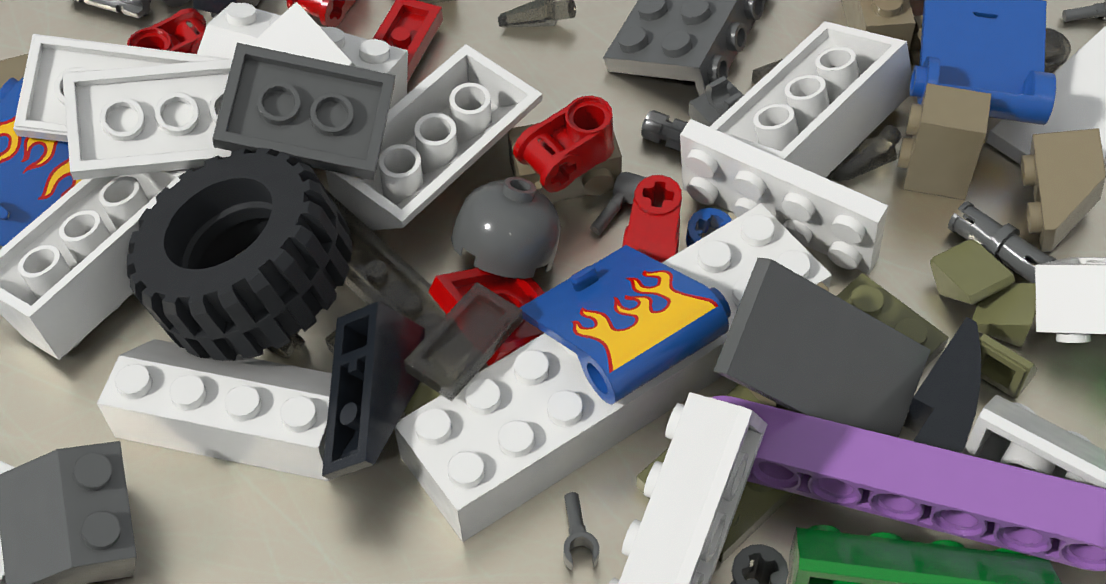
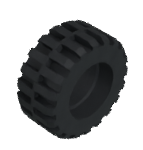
M258 148L256 153L248 149L235 150L231 152L229 157L215 156L204 161L205 166L195 171L189 169L179 176L180 181L170 189L165 187L156 196L157 203L152 209L146 208L138 220L139 231L132 232L128 248L130 254L127 255L126 264L130 288L170 338L180 348H185L189 354L208 359L212 357L213 360L235 361L237 355L250 359L263 355V349L273 346L279 349L292 342L290 336L300 329L306 332L317 322L315 316L322 309L328 311L336 300V287L343 286L348 275L349 265L347 263L351 261L352 241L349 238L350 229L337 206L309 165L304 164L300 158L291 154L267 148Z

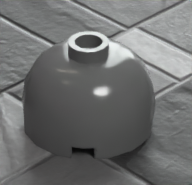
M509 177L505 180L486 183L474 189L465 198L454 224L451 241L454 250L460 256L462 255L463 248L476 256L473 266L482 271L502 277L526 279L534 277L536 268L545 266V273L551 270L560 242L561 224L555 206L541 191L536 189L532 182L520 177Z

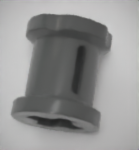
M763 544L750 545L742 549L734 558L731 570L733 581L730 584H786L789 573L787 562L782 554L773 547ZM751 560H754L753 566H750Z

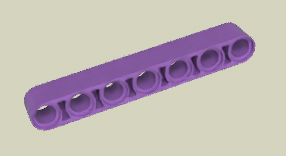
M724 395L712 397L753 410L768 424L747 479L749 482L1080 569L1106 571V489L736 397Z

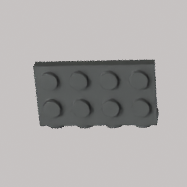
M638 0L603 57L608 72L695 81L698 95L701 96L706 93L705 89L708 84L722 76L728 77L732 62L737 53L744 49L747 35L754 22L761 18L764 4L767 0Z

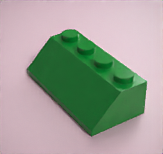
M814 525L808 528L796 527L789 554L788 584H1062L1049 560L1028 556L1004 548L993 551L965 548L959 542L951 540H938L932 543L905 541L896 534L886 532L873 533L869 536L842 533L838 528L829 525Z

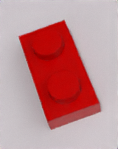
M396 0L373 39L385 41L390 46L408 50L407 83L443 22L442 7L417 0Z

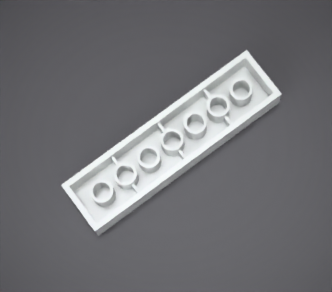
M761 203L662 262L668 267L704 284L708 288H716L723 294L731 310V316L728 318L729 330L757 258L772 259L816 285L822 281L829 288L832 274ZM728 332L612 405L602 400L594 391L583 372L577 354L544 333L400 419L394 428L400 456L458 537L464 542L674 408L677 403L687 400L689 392L696 394L723 377L714 372V368Z

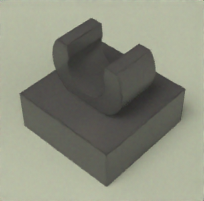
M722 76L706 86V93L689 102L688 115L693 120L710 127L744 95L725 76Z

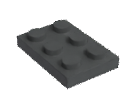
M237 42L212 138L214 148L229 151L248 149L253 153H256L258 148L273 149L298 157L304 164L313 168L374 180L396 75Z

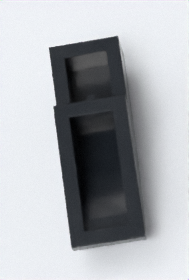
M968 317L965 318L914 395L903 425L917 433L913 440L914 442L959 453L963 452L976 415L981 386V347L976 321Z

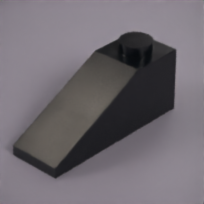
M379 301L337 318L322 476L330 480L373 466L376 463L422 380L425 328Z

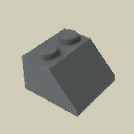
M120 441L56 449L0 474V536L6 584H88L133 576L137 556Z

